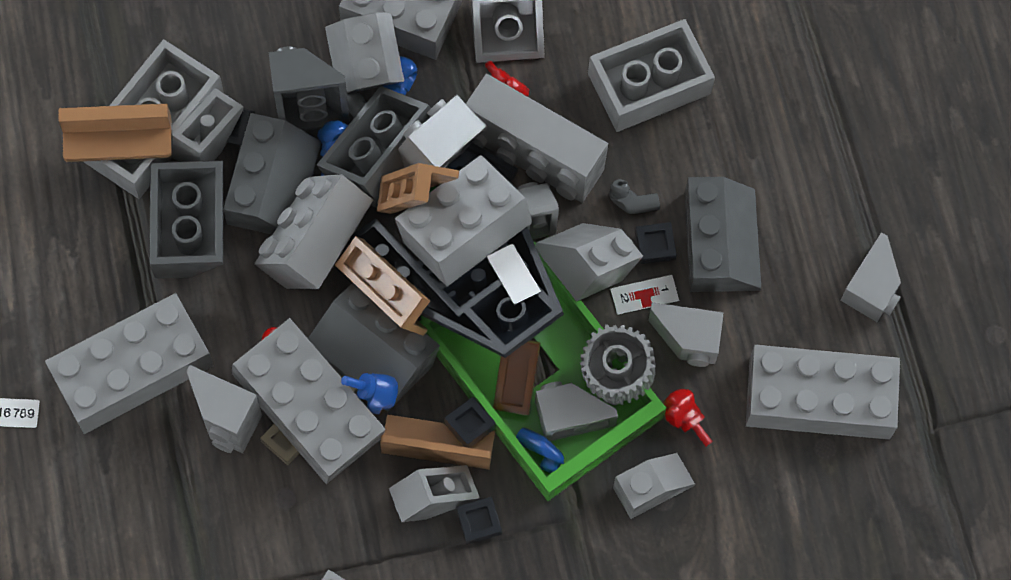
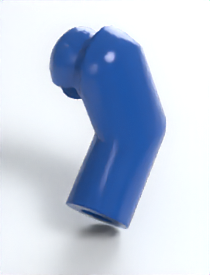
M527 428L520 429L516 438L521 445L544 456L540 463L542 470L552 473L560 467V464H564L563 453L545 436Z

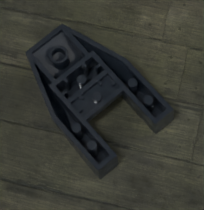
M460 157L446 168L460 171L468 164ZM376 218L352 234L348 241L350 245L355 236L364 239L430 300L421 313L422 316L504 358L508 357L564 315L528 227L494 251L496 252L513 244L541 291L515 305L487 257L449 286H446L421 260L417 262Z

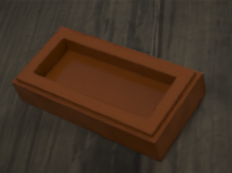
M528 341L508 357L504 358L501 356L493 405L495 410L529 416L541 342Z

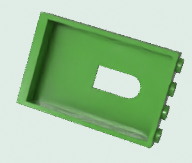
M540 256L564 315L533 337L536 342H541L540 347L557 367L558 371L534 387L529 416L499 411L493 408L500 355L422 315L419 322L428 329L425 334L440 345L437 358L469 399L474 397L495 421L496 429L494 431L545 499L549 501L662 420L666 407L651 388L649 390L644 389L645 395L639 394L638 400L632 398L631 403L624 401L623 405H620V403L617 405L608 404L617 410L616 426L551 441L563 453L564 464H560V467L552 473L541 469L540 463L544 456L523 447L516 438L522 428H527L543 435L535 404L536 391L541 390L543 385L551 382H562V385L572 383L597 398L596 393L592 394L590 388L586 385V381H584L580 362H582L581 354H584L583 347H587L586 341L592 338L591 333L597 334L599 327L602 330L604 329L584 303L573 298ZM614 359L611 369L621 370L625 367L624 364L628 362L621 363L618 359Z

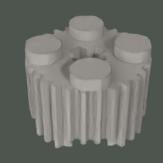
M608 324L605 325L604 330L599 327L597 334L592 332L591 340L586 341L587 347H583L584 354H581L582 362H580L584 381H586V385L590 388L591 393H596L598 399L602 398L605 403L611 405L619 403L623 405L624 401L631 403L632 398L638 400L639 394L644 396V389H650L656 373L653 348L650 345V341L646 340L645 334L640 335L638 330L633 332L632 327L625 329L624 325L617 328L616 325L609 327ZM614 359H618L621 363L628 362L624 364L625 367L621 370L611 369Z

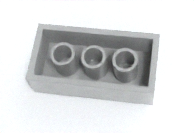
M163 39L110 106L168 104L173 134L214 88L222 93L224 91L218 74ZM172 156L168 158L83 162L140 199L150 187L151 163H169Z
M487 73L466 102V105L486 125L485 129L472 143L481 148L486 147L495 152L496 156L511 165L515 164L526 170V174L539 183L545 181L552 185L562 197L568 200L576 199L581 203L584 202L604 171L608 150L607 142Z
M176 293L45 360L83 434L187 381L189 378L186 371L189 365L202 371L213 367L210 353Z
M290 318L232 365V375L245 390L257 395L260 408L325 484H328L380 441L381 435L385 433L386 429L349 386L342 385L340 375Z
M754 345L749 359L746 427L890 440L898 427L900 358Z

